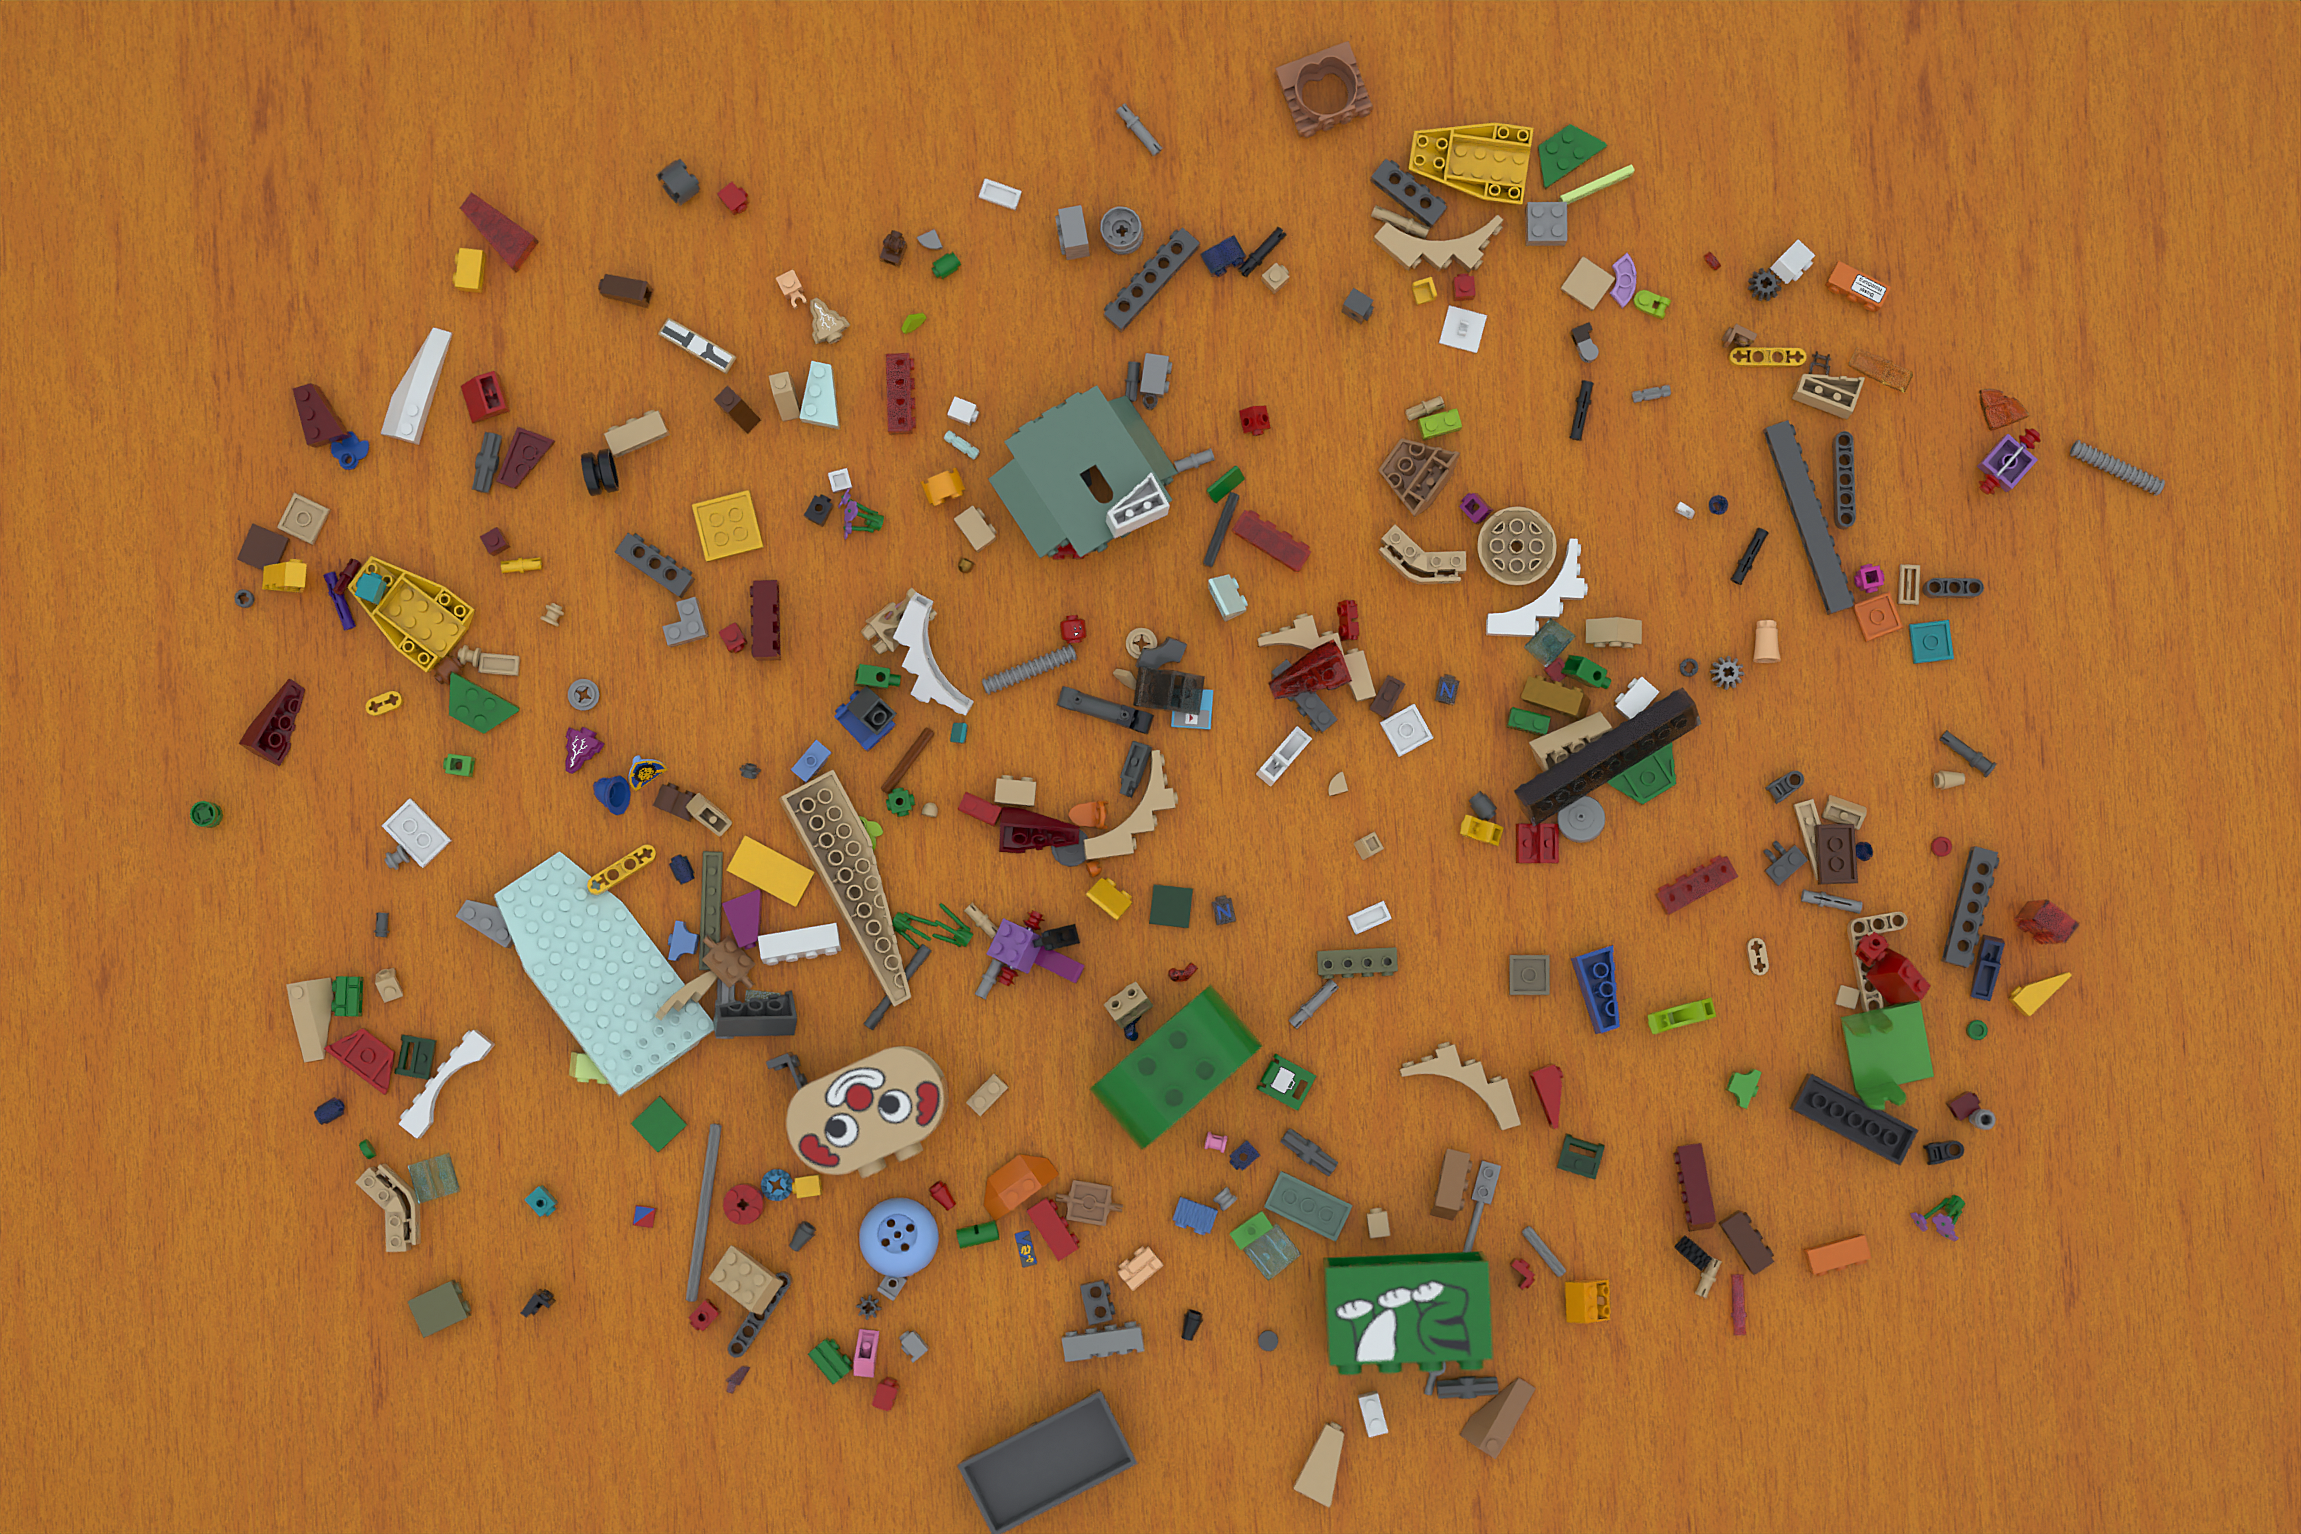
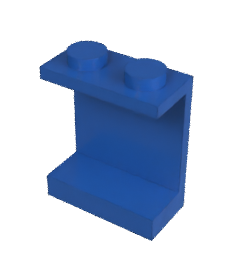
M857 690L850 696L851 701L845 705L843 703L835 710L837 714L834 717L868 752L896 724L891 720L878 735L873 733L846 708L861 692Z

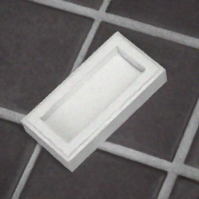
M985 179L979 198L1016 211L1022 191Z
M1384 901L1348 916L1355 935L1392 919Z

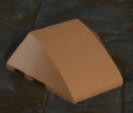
M1401 438L1379 468V472L1412 515L1416 517L1431 506L1452 477L1460 452L1443 450L1440 447L1435 448Z

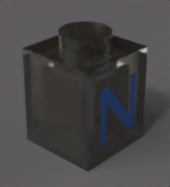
M1444 674V677L1440 676L1434 697L1435 702L1452 706L1455 704L1460 682L1455 680V676Z
M1226 895L1215 897L1212 907L1216 925L1236 922L1232 899H1227Z

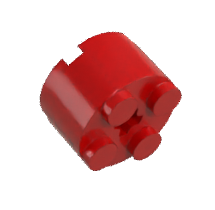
M749 1183L739 1184L731 1188L723 1200L725 1215L731 1222L740 1225L756 1221L762 1215L766 1205L762 1191ZM743 1199L745 1202L749 1203V1205L746 1206L745 1209L743 1206H740V1202H742Z

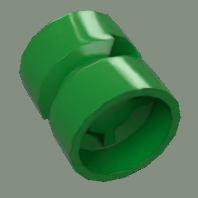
M200 801L195 803L190 810V818L197 826L212 828L219 825L222 821L223 812L220 806L215 803Z

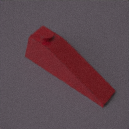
M288 679L250 724L239 744L253 754L280 766L291 747L289 742L292 731H295L296 725H294L297 713L300 711L305 689L293 680Z
M1002 807L999 852L1025 853L1028 849L1036 848L1038 851L1043 850V847L1046 846L1063 847L1079 844L1080 827L1022 808Z

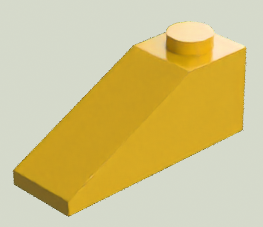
M2064 972L2022 985L2021 987L2017 986L2011 991L2010 994L2012 996L2008 1000L2024 1016L2030 1017L2072 975L2069 972Z

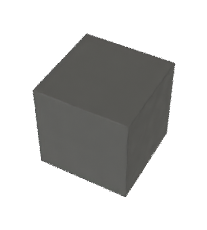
M867 686L846 707L876 735L897 714Z

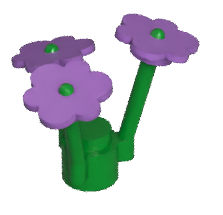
M848 488L845 494L841 496L842 500L838 505V508H840L842 504L846 505L848 502L847 508L844 511V539H847L848 534H851V530L868 531L871 533L874 530L880 531L884 516L850 499L851 495L848 494L850 489ZM858 508L867 512L868 514L858 512ZM857 515L865 518L864 524L868 526H852L851 522L848 521H852Z
M1952 1195L1950 1199L1945 1198L1942 1203L1924 1216L1918 1215L1916 1212L1910 1214L1914 1223L1924 1232L1928 1229L1926 1219L1945 1206V1211L1948 1213L1947 1216L1938 1214L1932 1220L1938 1228L1936 1230L1938 1233L1942 1234L1943 1237L1956 1241L1958 1237L1955 1236L1953 1229L1959 1216L1963 1213L1962 1209L1965 1206V1202L1959 1196Z

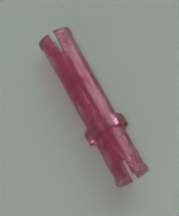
M1744 1274L1731 1275L1733 1335H1746L1745 1317H1747V1313L1745 1312Z

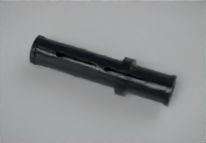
M1277 227L1254 253L1251 252L1248 255L1249 258L1238 268V271L1242 272L1241 274L1247 278L1257 265L1260 266L1262 260L1287 236L1285 232L1282 233L1283 230L1280 227Z
M1582 380L1579 397L1576 398L1577 407L1569 436L1570 439L1577 441L1582 440L1588 406L1592 402L1590 397L1594 383Z
M1757 528L1742 559H1739L1737 562L1738 566L1730 579L1732 582L1742 585L1748 571L1753 567L1752 563L1764 540L1769 534L1766 530Z

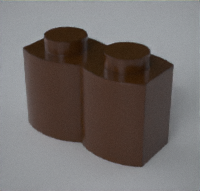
M669 782L667 786L662 784L653 806L691 822L693 816L686 806L696 794L688 790L682 793L678 791V786Z

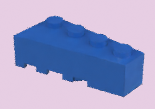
M1613 945L1571 958L1595 1034L1620 1027L1618 1001L1616 1000L1617 987L1614 974Z

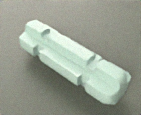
M948 431L945 434V441L952 443L954 447L963 453H967L970 458L975 459L979 455L977 448L971 447V444L961 437H956L952 431Z

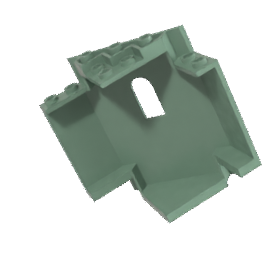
M1096 385L1083 394L1075 393L1065 399V402L1042 413V416L1019 427V431L1014 432L1012 437L1004 441L1014 459L988 479L1040 558L1054 556L1059 552L1057 548L1060 546L1065 547L1069 543L1072 544L1078 555L1082 557L1094 551L1100 553L1109 547L1107 543L1114 539V536L1106 523L1107 512L1130 494L1151 472L1166 500L1170 503L1172 498L1165 489V486L1174 481L1173 477L1178 472L1127 395L1107 401ZM1096 465L1112 489L1113 498L1108 503L1098 502L1080 476L1081 473ZM1131 531L1124 535H1121L1120 537L1124 538L1131 533Z

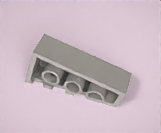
M1136 1321L1125 1322V1326L1122 1327L1112 1324L1105 1326L1104 1330H1097V1327L1085 1329V1333L1077 1334V1331L1065 1332L1066 1336H1062L1065 1362L1091 1359L1096 1355L1097 1357H1107L1115 1352L1120 1355L1128 1354L1133 1349H1137V1352H1143L1144 1341L1141 1324H1136Z

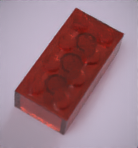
M2048 899L2027 901L2014 919L2018 923L2016 926L2025 933L2027 931L2034 935L2032 938L2041 945L2043 943L2046 945L2066 943L2079 926L2078 922Z

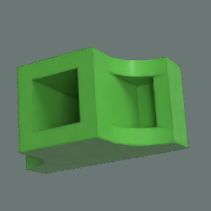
M1751 1069L1744 1075L1732 1072L1725 1090L1736 1096L1737 1106L1747 1109L1751 1097H1755L1758 1092L1759 1086H1757L1762 1072L1756 1069Z
M1260 1211L1238 1225L1229 1234L1239 1249L1242 1250L1271 1230L1273 1226L1263 1211Z

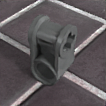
M1790 771L1770 783L1765 789L1770 791L1775 799V803L1778 804L1803 785L1804 776L1799 771ZM1792 774L1797 775L1799 778L1797 785H1792L1789 781Z

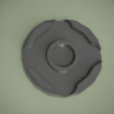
M1079 829V844L1063 847L1051 846L1055 859L1060 864L1068 867L1078 866L1085 861L1083 840L1088 839L1087 835Z

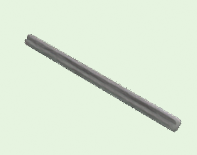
M711 1124L686 1293V1300L695 1302L698 1296L721 1134V1125Z

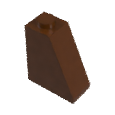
M605 274L604 279L600 280L598 288L603 297L645 308L649 307L653 293L652 287L646 281Z
M726 386L714 399L717 405L747 434L761 421L729 386Z

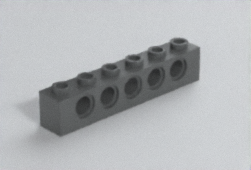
M1183 227L1180 231L1175 230L1169 237V243L1161 245L1156 251L1158 255L1153 260L1150 258L1143 266L1145 269L1140 274L1136 273L1131 278V284L1127 289L1123 287L1119 291L1117 300L1114 303L1112 301L1109 302L1104 308V318L1121 333L1200 247V242ZM1174 246H1179L1182 252L1174 254L1171 249ZM1162 260L1169 263V266L1165 269L1158 266V263ZM1153 275L1156 280L1153 283H1148L1145 281V277ZM1140 289L1143 292L1142 296L1134 297L1132 295L1133 290ZM1123 303L1128 304L1130 307L1126 312L1119 310V306Z
M1977 846L1970 847L1941 959L1942 962L1964 968L1969 967V964L1973 963V948L1979 941V934L1977 932L1979 926H1982L1984 922L1983 909L1988 905V890L1992 888L1994 883L1993 871L1997 869L1999 864L1998 852ZM1979 864L1985 866V873L1983 875L1977 871ZM1974 883L1980 885L1981 889L1978 894L1972 890ZM1970 902L1974 903L1976 907L1973 913H1970L1967 909ZM1965 921L1969 922L1971 926L1968 932H1965L1962 928ZM1960 940L1964 941L1966 945L1963 951H1960L1957 947Z

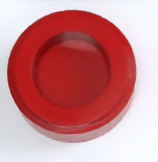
M1946 837L1935 838L1931 843V851L1936 856H1947L1952 850V844Z

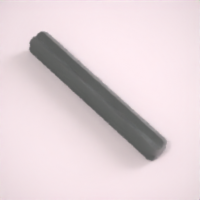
M1229 493L1203 564L1212 567L1239 500V495L1236 493Z

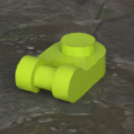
M1642 290L1635 295L1633 302L1638 310L1656 318L1664 319L1665 309L1669 307L1671 300ZM1654 302L1659 304L1657 309L1652 308Z

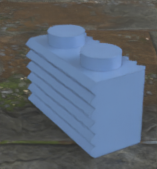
M1180 1196L1172 1220L1176 1221L1175 1225L1186 1229L1188 1225L1194 1228V1232L1205 1235L1206 1232H1211L1218 1210Z

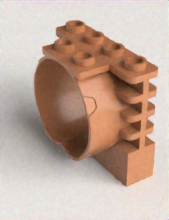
M1349 41L1275 68L1276 78L1289 106L1299 137L1309 138L1315 135L1316 131L1322 129L1323 131H1328L1334 128L1335 124L1341 123L1343 125L1352 121V118L1368 116L1370 111L1373 110V105L1369 99L1364 81H1362ZM1334 74L1343 80L1348 90V101L1344 109L1338 113L1325 115L1307 108L1302 100V89L1305 83L1311 80L1320 81L1325 75Z

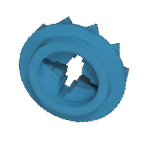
M780 1169L767 1172L762 1178V1192L770 1200H784L792 1191L790 1175ZM781 1178L780 1186L784 1190L776 1189V1191L772 1192L774 1186L771 1182H776Z

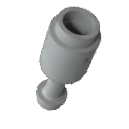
M1977 1109L1969 1116V1121L1976 1128L1988 1130L1995 1124V1115L1989 1110Z

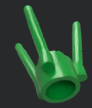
M940 903L939 906L961 928H958L956 931L936 920L935 924L954 934V939L935 933L932 936L955 944L958 947L961 945L966 947L973 936V933L970 932L971 928L961 922L946 906Z
M898 912L892 921V926L895 927L894 931L901 934L916 949L920 948L919 945L904 931L909 929L920 937L931 941L929 936L912 927V921L909 919L937 927L938 925L935 922L910 915L907 912L904 914Z

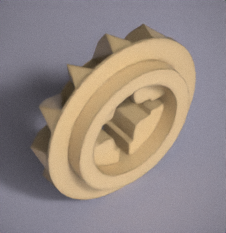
M1137 628L1127 636L1126 648L1132 657L1138 659L1141 654L1139 646L1133 644L1140 641L1141 635H1143L1144 642L1150 644L1143 648L1151 649L1157 647L1156 636L1149 629Z

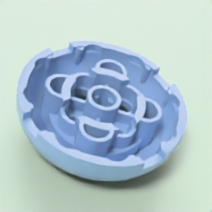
M891 1198L878 1203L865 1216L859 1232L860 1249L865 1260L874 1270L889 1277H907L925 1268L933 1259L939 1243L938 1227L930 1211L919 1202L908 1198ZM892 1219L895 1221V1226L888 1227L887 1222ZM907 1225H914L915 1229L913 1232L906 1230ZM897 1232L902 1234L900 1238H895L894 1235ZM883 1239L890 1240L889 1246L884 1247L882 1245ZM905 1243L909 1245V1250L906 1252L901 1250V1246Z

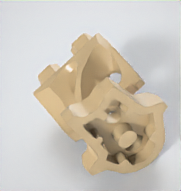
M913 588L907 591V596L901 603L896 605L894 602H891L865 621L867 625L861 630V634L866 640H870L875 635L879 640L872 645L877 654L880 655L887 650L893 652L900 644L893 636L901 621L900 615L905 612L910 599L916 593ZM931 608L929 614V621L933 620L937 614L933 608Z

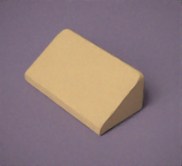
M1829 795L1822 818L1840 824H1854L1855 829L1860 830L1867 814V808Z

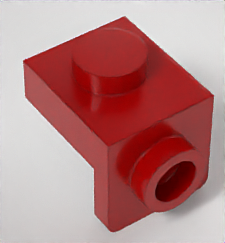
M1514 1258L1510 1265L1525 1276L1518 1287L1522 1290L1525 1287L1528 1289L1535 1280L1533 1278L1535 1274L1528 1269L1530 1265L1522 1258L1519 1261Z

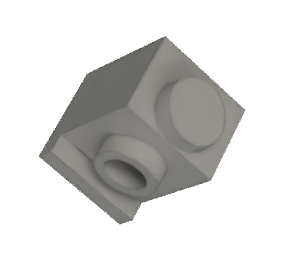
M885 1276L877 1291L894 1301L906 1283L907 1278ZM890 1280L896 1281L895 1287L889 1285Z
M907 1330L899 1337L903 1344L901 1346L902 1350L908 1356L910 1354L913 1356L911 1358L912 1362H915L929 1349V1346L915 1330L911 1333Z

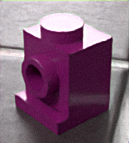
M1468 493L1462 499L1463 503L1459 506L1476 524H1480L1493 511L1477 493ZM1476 503L1479 504V509L1477 511L1474 510V505Z

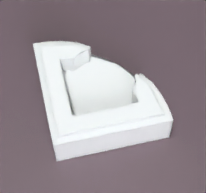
M1679 502L1675 508V512L1689 519H1692L1695 514L1692 508L1682 502Z

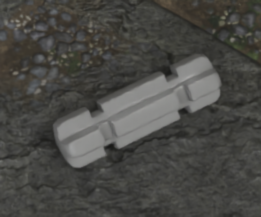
M1664 385L1661 388L1644 389L1642 392L1640 390L1634 391L1632 399L1636 403L1641 402L1643 399L1646 401L1660 398L1661 396H1670L1671 389L1669 385Z

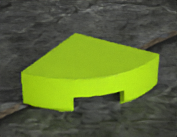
M924 313L908 315L901 330L904 334L910 333L922 325L927 317Z

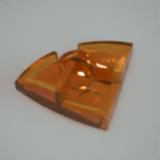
M1982 389L1979 391L1982 412L1990 431L2025 419L2029 416V413L2016 398L2012 397L2010 399L2007 396H2002L2003 391L1996 389Z

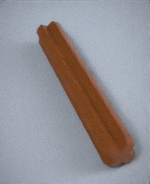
M924 729L882 785L881 790L890 794L934 736V732L931 729Z

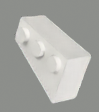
M1152 472L1130 494L1107 512L1106 523L1114 538L1168 515L1170 505Z

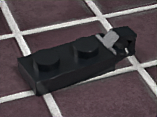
M1075 924L1044 931L1041 933L1042 938L1033 940L1034 948L1044 946L1045 951L1080 943Z

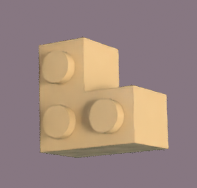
M1620 617L1586 619V643L1594 644L1595 648H1605L1606 644H1609L1611 647H1621L1622 645V648H1634V645L1642 644V621Z

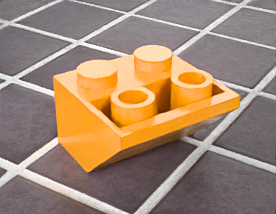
M1609 1280L1565 1282L1566 1322L1592 1323L1610 1320Z

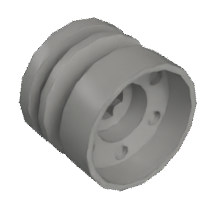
M1115 207L1104 214L1100 230L1106 246L1112 252L1120 255L1135 252L1141 246L1144 238V231L1139 216L1127 207ZM1121 230H1125V236H1121Z

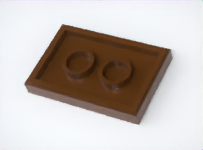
M1854 824L1814 825L1818 885L1858 883Z

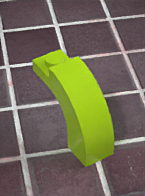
M1711 997L1647 1015L1652 1035L1717 1017Z

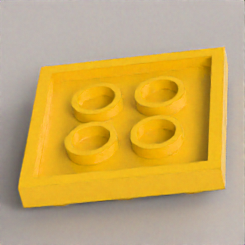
M749 490L692 504L706 562L764 548Z

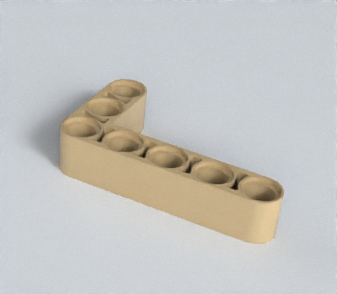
M1902 912L1851 920L1847 925L1858 990H1860V1001L1864 1012L1870 1011L1868 1004L1872 1000L1877 1004L1876 1009L1883 1008L1882 995L1874 986L1870 992L1865 990V983L1869 981L1866 978L1869 970L1863 972L1861 969L1863 961L1855 955L1857 945L1866 934L1870 936L1874 931L1876 933L1903 929L1907 925L1908 919ZM1895 915L1901 919L1899 926H1895L1892 922ZM1875 919L1881 921V928L1878 930L1873 927ZM1856 922L1862 926L1860 933H1856L1853 929Z

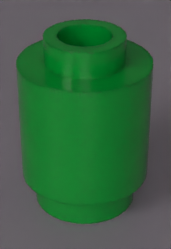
M954 252L947 253L932 263L934 267L931 270L937 278L945 279L957 271L961 263Z

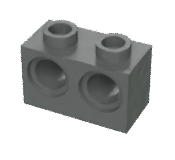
M1104 1279L1080 1284L1089 1325L1112 1320L1115 1309L1113 1302L1109 1303L1107 1296L1111 1295L1109 1284L1104 1283ZM1092 1287H1099L1102 1294L1099 1297H1094L1091 1295L1090 1290ZM1098 1306H1103L1106 1309V1314L1102 1317L1097 1316L1095 1313V1309Z

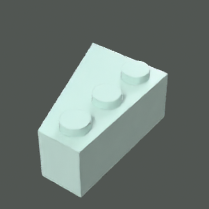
M811 361L799 418L805 423L840 430L833 368L830 364Z

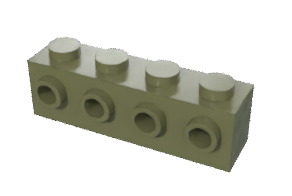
M1397 947L1316 951L1318 975H1322V979L1334 978V974H1342V978L1354 977V973H1362V977L1374 976V972H1381L1382 976H1392L1393 971H1398Z

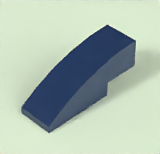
M1988 935L1982 936L1972 981L1971 997L1991 1001L2001 966L2000 959L2005 945L2003 939Z

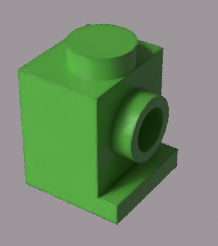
M448 754V757L444 759L443 769H446L445 773L473 777L475 758ZM458 762L462 763L461 769H457L456 767Z

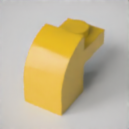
M1465 815L1461 823L1460 834L1470 839L1499 846L1504 827Z

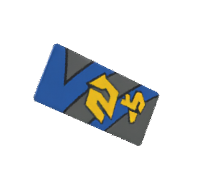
M1029 1230L1016 1233L1015 1238L1022 1267L1036 1265L1037 1261Z

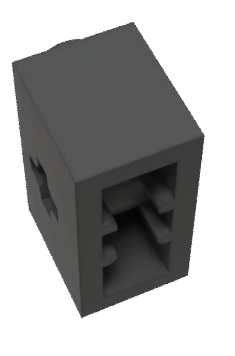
M1353 288L1343 303L1341 312L1361 324L1363 320L1368 321L1373 312V299Z

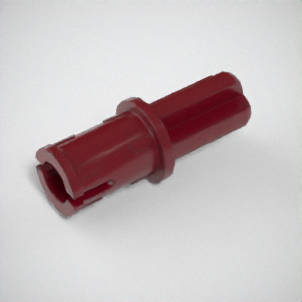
M351 558L346 568L340 572V578L333 588V592L341 596L344 594L348 585L354 579L356 572L361 567V563L358 560Z

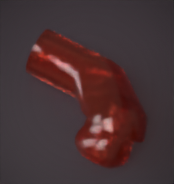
M1190 962L1184 970L1170 969L1168 976L1174 982H1185L1198 968Z

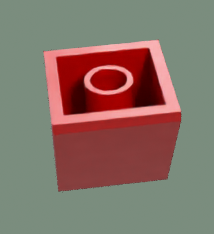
M1887 948L1886 952L1888 954L1882 961L1879 962L1877 960L1866 978L1889 1004L1922 1000L1931 985L1908 958Z

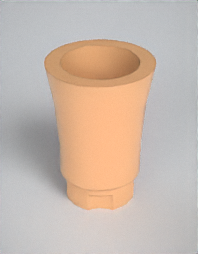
M1774 620L1757 621L1753 662H1780L1776 622Z

